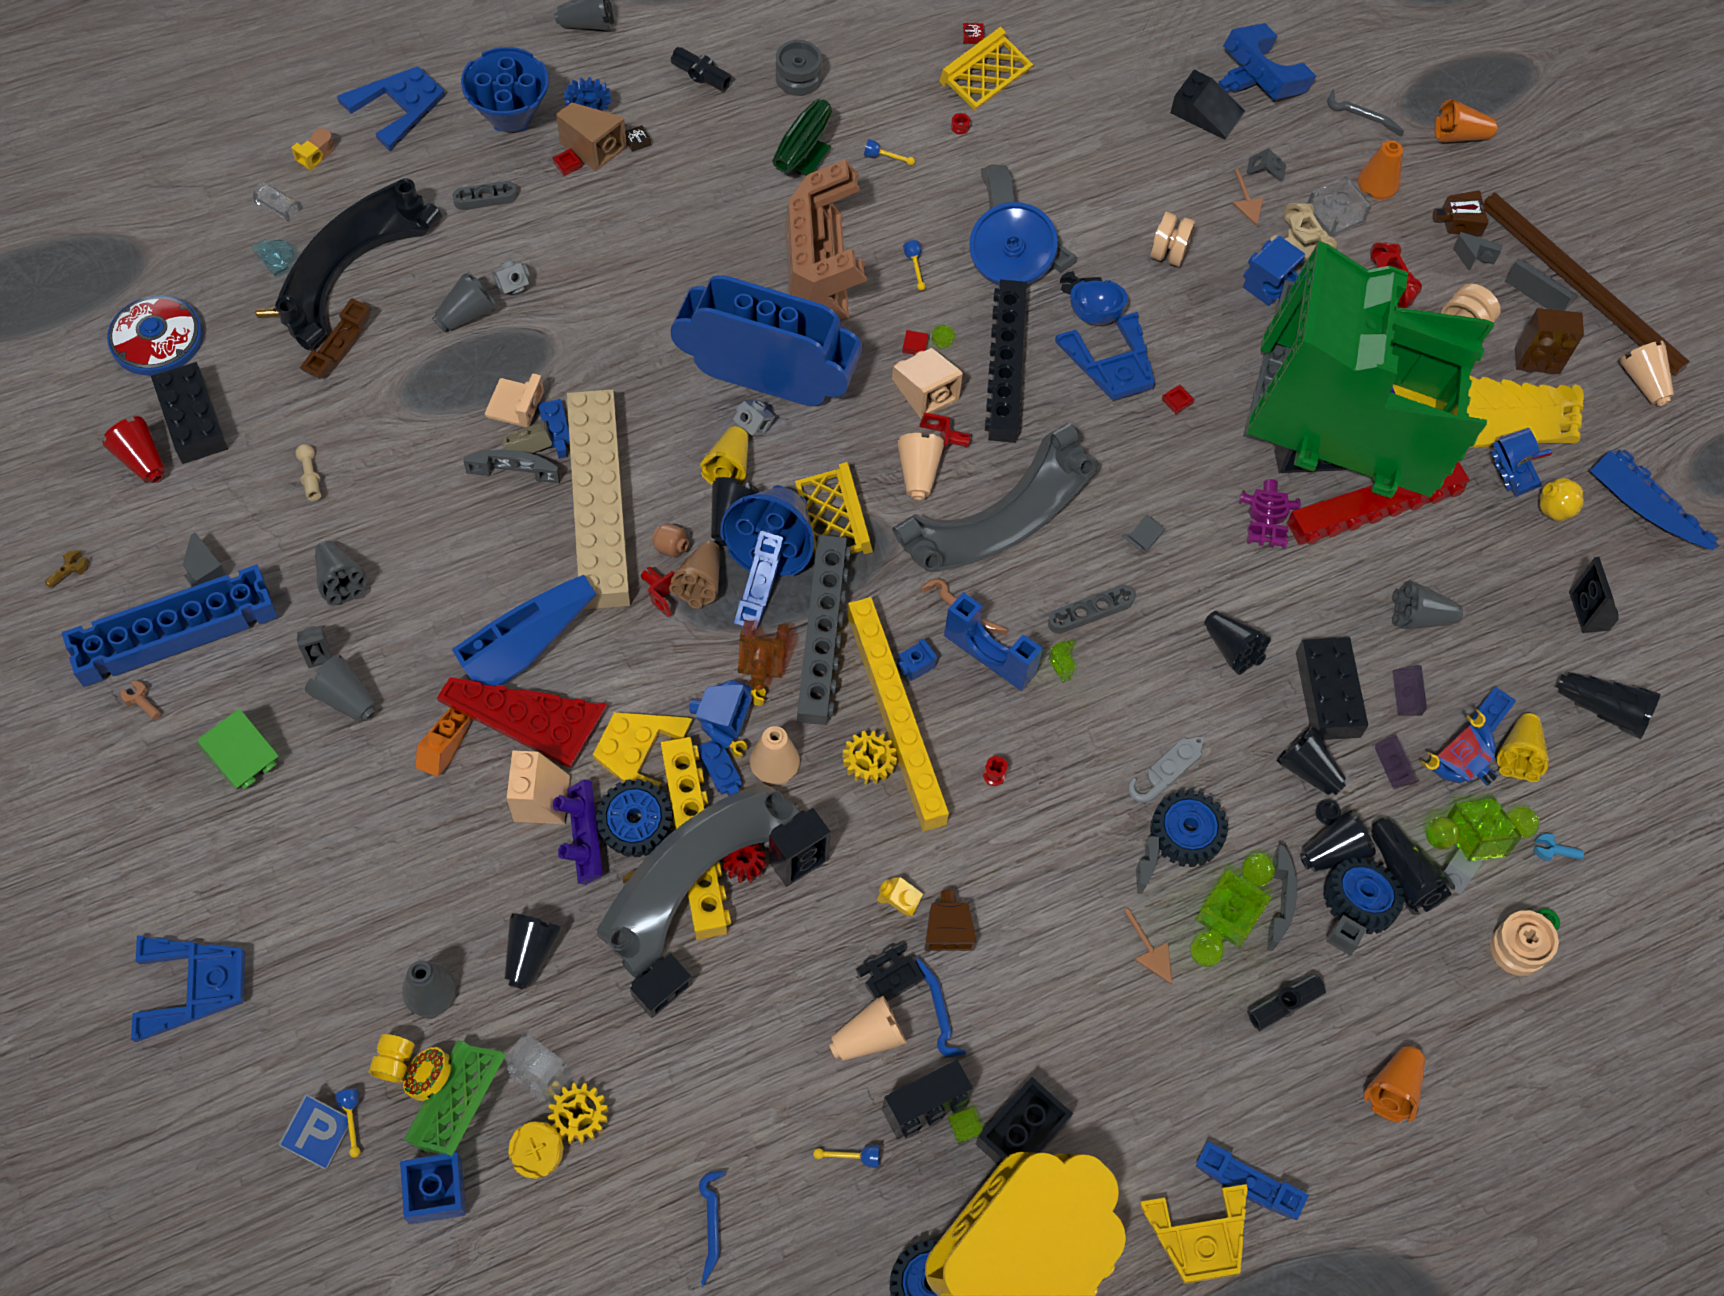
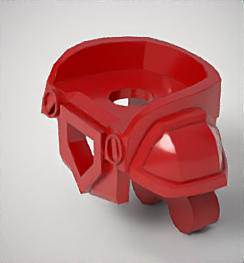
M1387 242L1374 243L1371 247L1370 255L1372 261L1377 265L1376 268L1392 266L1408 272L1406 290L1398 302V308L1406 309L1407 306L1414 303L1416 296L1422 290V284L1407 269L1400 256L1401 247L1399 244Z

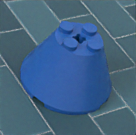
M499 47L482 52L481 57L475 61L471 60L466 65L461 77L462 91L466 100L494 126L496 131L523 132L528 128V124L542 102L549 85L548 72L544 63L534 58L531 52L515 47Z
M775 485L772 489L736 500L726 510L721 521V538L725 540L729 548V555L741 567L750 572L760 530L784 537L775 579H778L779 576L789 574L793 576L806 567L814 551V536L806 509L807 502L805 498L790 489Z

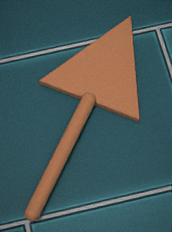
M1236 168L1235 172L1246 200L1236 201L1233 204L1257 226L1263 198L1250 199L1241 173Z
M1126 908L1124 910L1149 951L1134 960L1172 985L1168 942L1153 949L1131 911Z

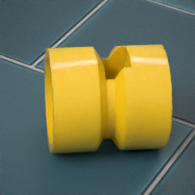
M381 1034L376 1048L379 1055L373 1057L368 1073L381 1080L402 1083L407 1070L404 1062L409 1061L415 1044L399 1036Z

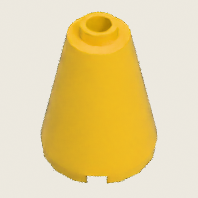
M737 426L729 427L702 459L700 464L702 469L701 475L709 484L712 485L717 477L738 479L737 484L742 485L744 483L747 471L749 438L748 433L744 429Z

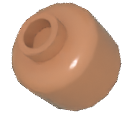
M665 523L657 527L653 533L652 542L655 549L669 557L676 558L685 553L689 547L687 532L673 524Z

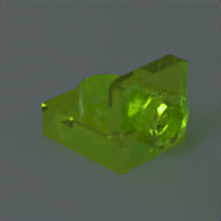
M1072 640L1065 643L1061 641L1051 648L1048 659L1062 683L1072 679L1075 668L1072 658L1068 656L1072 653L1074 647Z

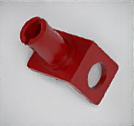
M926 412L923 414L919 427L941 432L940 437L944 440L942 454L948 443L966 448L969 445L970 433L951 430L949 427L950 417ZM927 420H937L939 423L929 424Z
M647 567L650 574L643 570L641 579L650 585L648 592L652 604L669 618L671 612L668 602L664 597L671 593L669 587L675 572L671 571L662 578L652 567Z

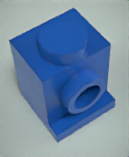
M923 638L919 640V643L898 655L897 667L902 675H907L910 681H913L935 668L937 656Z

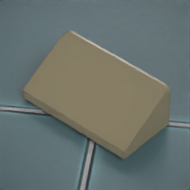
M546 421L503 436V450L534 453L552 445Z

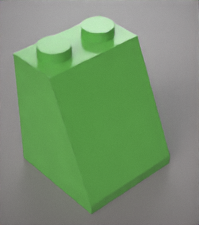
M240 708L196 741L197 747L235 790L239 787L245 790L256 781L254 778L256 774L260 771L266 774L277 765L275 760L279 757Z

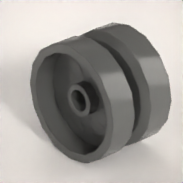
M792 40L784 43L776 52V82L784 92L792 95H805L816 90L821 83V53L813 43L805 40Z

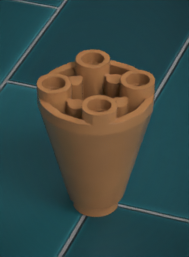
M711 541L703 542L671 578L670 591L680 599L688 602L692 608L699 609L702 605L712 603L718 595L719 546Z

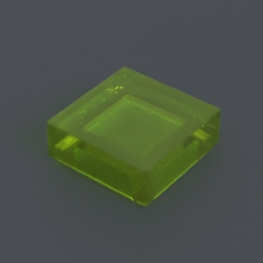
M974 1108L948 1117V1122L957 1144L977 1138L983 1131Z

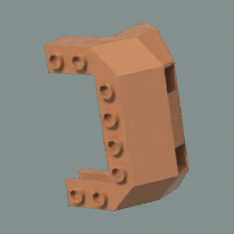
M846 159L810 173L804 178L789 200L785 222L789 294L823 304L832 309L839 319H849L847 289L867 281V277L864 275L866 263L862 258L855 260V251L853 249L844 251L842 213L832 203L860 191L857 185L859 174Z

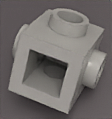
M513 259L502 262L500 268L491 271L501 293L505 294L511 291L512 294L523 291L524 286L529 284L527 279L529 272L526 266L521 265V262H513Z
M755 399L740 403L736 409L733 421L748 434L760 436L766 433L775 416L766 409V405L763 402Z

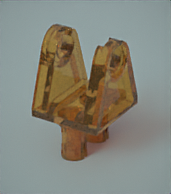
M745 620L739 640L738 673L751 675L750 687L755 690H761L765 687L766 676L782 678L789 625L779 624L775 638H760L754 636L753 628L755 621Z

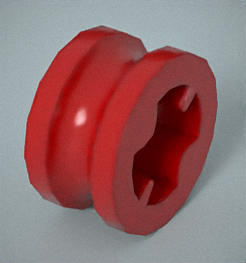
M964 113L955 114L952 117L951 130L959 135L966 134L970 128V117Z

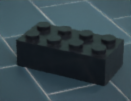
M197 361L151 376L175 451L182 464L228 450L205 379Z
M1350 637L1302 640L1296 651V657L1310 727L1312 726L1317 731L1322 740L1361 738L1369 725Z

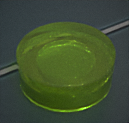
M947 325L935 327L932 332V342L934 345L940 348L951 346L955 335L953 329Z

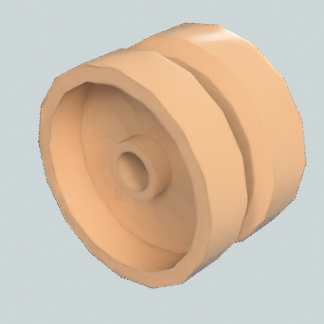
M1166 211L1161 224L1157 228L1150 258L1161 261L1165 258L1167 250L1170 249L1169 264L1180 267L1193 232L1195 220L1183 218L1177 230L1175 229L1178 219L1177 215Z
M1465 284L1443 306L1441 313L1495 322L1501 311L1500 304L1491 291L1477 284Z
M1531 910L1518 911L1511 914L1495 930L1490 941L1491 954L1496 963L1506 972L1516 976H1529L1538 972L1557 953L1559 945L1558 934L1553 924L1542 914Z

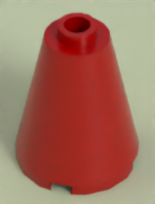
M133 416L135 420L130 422L126 419L119 421L104 434L106 437L105 441L102 440L104 447L145 483L160 481L163 478L165 468L147 422L140 416Z

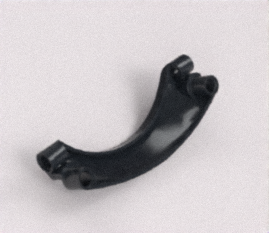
M403 178L364 197L330 221L300 254L291 268L275 306L281 323L288 327L290 335L304 349L311 351L327 334L325 324L326 303L333 285L343 271L357 258L378 246L400 239L425 235L442 218L439 209L431 203H427L424 206L423 198L417 194L414 182L411 179Z

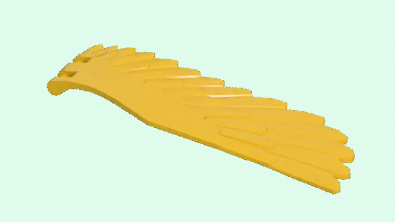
M1470 376L1472 384L1468 396L1471 399L1467 407V413H1469V417L1487 420V425L1478 435L1477 441L1472 448L1492 447V443L1497 441V437L1525 428H1530L1537 443L1574 444L1580 441L1581 434L1578 432L1582 425V414L1580 412L1583 411L1584 392L1581 386L1573 385L1571 388L1566 385H1560L1558 388H1554L1549 385H1540L1537 387L1527 382L1520 386L1511 380L1503 379L1500 383L1488 377H1482L1479 380ZM1393 384L1395 394L1434 408L1436 407L1435 398Z

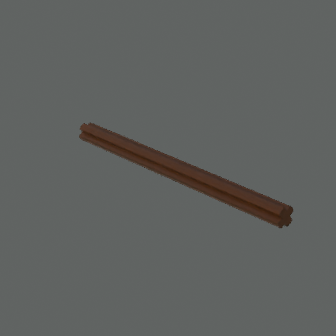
M1494 192L1485 199V210L1636 343L1643 346L1656 342L1658 346L1660 341H1663L1666 345L1670 372L1674 376H1677L1687 367L1690 361L1501 196Z

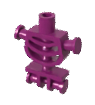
M1274 479L1265 480L1263 490L1256 489L1254 495L1246 494L1242 490L1238 503L1250 504L1249 515L1257 521H1250L1247 528V544L1256 542L1259 543V546H1263L1264 542H1269V547L1271 548L1276 545L1286 549L1288 526L1276 524L1283 523L1286 520L1289 510L1300 509L1301 502L1299 498H1296L1295 501H1289L1287 493L1277 492L1278 482Z

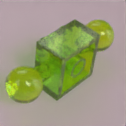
M1495 798L1459 802L1454 804L1446 817H1437L1430 821L1426 828V838L1433 847L1441 850L1450 849L1457 844L1469 862L1509 856L1520 839L1530 838L1537 833L1540 822L1537 814L1528 807L1514 808L1507 815Z
M1260 853L1248 856L1241 868L1243 879L1226 870L1203 905L1195 920L1209 928L1210 931L1209 933L1198 935L1190 946L1191 957L1198 965L1212 967L1222 960L1224 955L1223 939L1240 948L1272 898L1256 888L1257 886L1268 884L1274 877L1275 867L1268 856Z

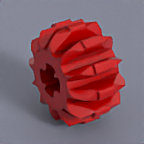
M759 843L741 848L723 858L725 861L723 869L729 871L728 877L730 879L738 876L739 883H742L743 878H747V881L751 883L753 881L752 875L760 878L762 875L760 869L766 868V862L763 861L766 858V854L764 851H760ZM741 859H745L748 863L744 864Z

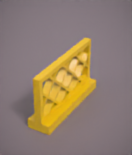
M999 27L946 66L942 71L939 82L944 87L949 85L974 111L1033 67V64L1005 37L1006 31L1002 27ZM1004 45L1009 50V54L999 53V48ZM994 58L995 65L985 64V59ZM999 59L1010 60V67L999 66ZM1013 61H1020L1024 67H1013ZM972 68L981 69V76L970 75V70ZM985 70L995 71V77L985 76ZM999 71L1009 72L1010 77L1008 79L999 78ZM957 79L967 80V86H959L955 81ZM970 80L981 81V88L970 87ZM985 82L995 83V89H985ZM970 93L981 94V99L975 102L970 97Z
M848 462L839 464V469L795 481L798 495L808 500L806 509L809 520L810 518L813 519L812 523L810 521L812 532L819 522L828 526L822 535L828 536L830 531L834 529L842 533L840 537L848 536L855 539L856 545L850 546V554L861 551L864 554L873 552ZM838 478L839 482L834 490L825 486L828 479ZM811 484L816 486V489L810 496L802 491L803 486ZM821 489L830 493L826 502L816 499ZM835 496L844 500L839 509L830 505ZM812 503L822 506L817 515L808 512ZM826 509L836 513L831 522L821 518ZM840 516L849 519L845 529L835 525ZM813 532V536H814V555H816V546H817V543H816V539H815V538H817L818 535H819V534H817V533H815V532Z

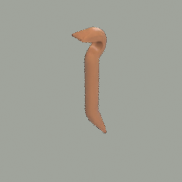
M931 579L921 587V593L932 590L934 587H939L941 589L939 592L940 597L950 606L957 599L948 592V586L942 579ZM981 618L982 626L986 631L1007 635V629Z

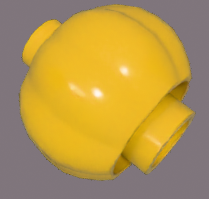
M1559 478L1549 482L1540 493L1539 499L1542 513L1555 521H1565L1573 518L1583 507V489L1578 483L1568 478Z

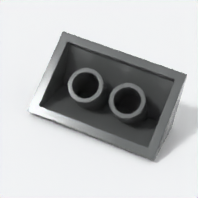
M1523 259L1516 260L1505 280L1506 283L1546 309L1566 311L1579 296Z

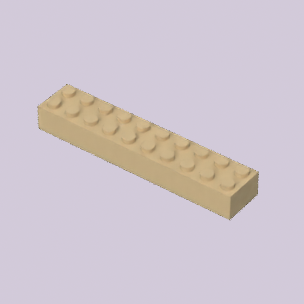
M612 389L567 393L578 577L584 574L597 594L583 610L630 606L614 391Z

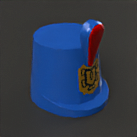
M1530 428L1496 438L1513 474L1516 472L1515 467L1531 459L1552 455L1551 449L1540 452Z

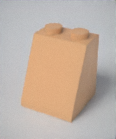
M930 348L926 351L918 352L907 360H901L893 366L892 380L921 419L925 412L933 413L959 400L963 373L937 351Z
M512 751L507 802L513 821L565 824L566 812L555 811L553 801L559 795L568 797L570 775L539 752Z

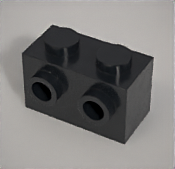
M670 953L665 958L662 956L657 959L648 973L645 975L640 974L632 981V986L630 987L631 996L651 1018H654L692 985V976Z

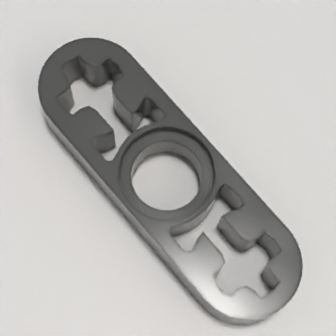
M503 181L461 187L453 192L452 197L456 208L467 210L512 203L517 198V192L512 182ZM482 193L491 194L485 199L479 197Z

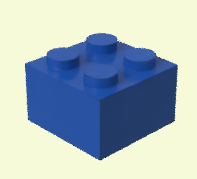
M457 1152L452 1157L442 1154L400 1161L404 1219L409 1225L466 1216L462 1159Z

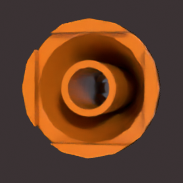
M1448 99L1442 104L1439 109L1443 110L1440 117L1437 116L1435 120V137L1440 139V142L1488 140L1496 134L1498 128L1494 118L1453 99Z
M1392 140L1384 142L1362 168L1357 180L1358 186L1363 193L1366 194L1368 192L1373 195L1372 198L1385 200L1393 197L1399 190L1403 147L1401 144Z
M1413 1046L1402 1047L1367 1086L1364 1092V1100L1366 1103L1368 1100L1373 1105L1372 1110L1376 1114L1397 1123H1401L1402 1119H1409L1408 1122H1412L1416 1118L1426 1062L1422 1052Z

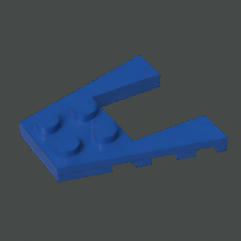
M419 66L342 93L337 96V99L350 114L385 93L393 99L407 114L376 133L377 140L389 151H392L394 149L393 145L398 140H402L413 125L416 126L421 121L420 118L425 112L429 113L445 97V92Z
M1137 312L1123 315L1116 319V325L1132 350L1126 353L1094 361L1076 329L1058 334L1055 337V342L1112 401L1154 388L1155 381L1150 361L1147 358V349L1143 342V332L1141 325H1139Z
M140 935L137 936L136 962L138 964L188 959L186 1007L133 1013L131 1040L139 1042L244 1003L245 951L242 948L212 944L208 946L188 941L176 942L164 938L152 939Z

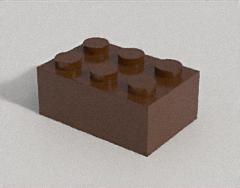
M1537 308L1515 346L1516 370L1561 374L1584 336L1583 314L1581 312Z

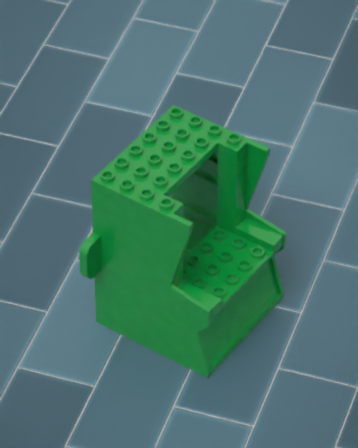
M1318 241L1263 334L1260 351L1269 354L1275 343L1291 349L1250 414L1246 434L1295 450L1294 465L1314 472L1318 459L1373 477V481H1375L1371 489L1373 493L1392 498L1399 486L1431 497L1436 489L1439 490L1442 487L1447 475L1450 476L1453 473L1457 462H1461L1464 459L1467 449L1475 445L1478 435L1487 425L1486 419L1469 417L1467 407L1471 399L1468 396L1472 384L1470 374L1476 361L1479 362L1483 357L1484 348H1482V343L1493 329L1494 322L1480 318L1398 308L1399 299L1406 290L1408 272L1392 266L1368 270L1329 244ZM1393 384L1435 398L1436 407L1434 408L1391 393Z

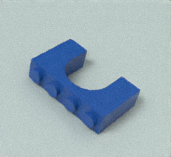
M1266 23L1231 30L1223 47L1274 100L1308 92L1317 76L1305 63L1283 66L1270 61L1263 55L1264 53H1269L1278 37Z
M963 592L948 608L944 637L1022 691L1037 673L1043 648L1024 634L1021 635L1011 648L999 644L982 626L981 613L983 606Z

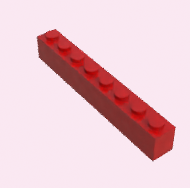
M1458 461L1453 473L1450 476L1447 475L1442 487L1439 490L1436 489L1431 497L1398 486L1393 497L1389 498L1371 492L1373 486L1371 485L1294 510L1290 514L1287 525L1299 546L1306 543L1314 544L1322 538L1328 536L1332 538L1343 531H1353L1367 523L1375 524L1388 516L1396 517L1404 511L1410 509L1414 511L1425 504H1435L1449 496L1457 497L1465 491V487L1470 479Z

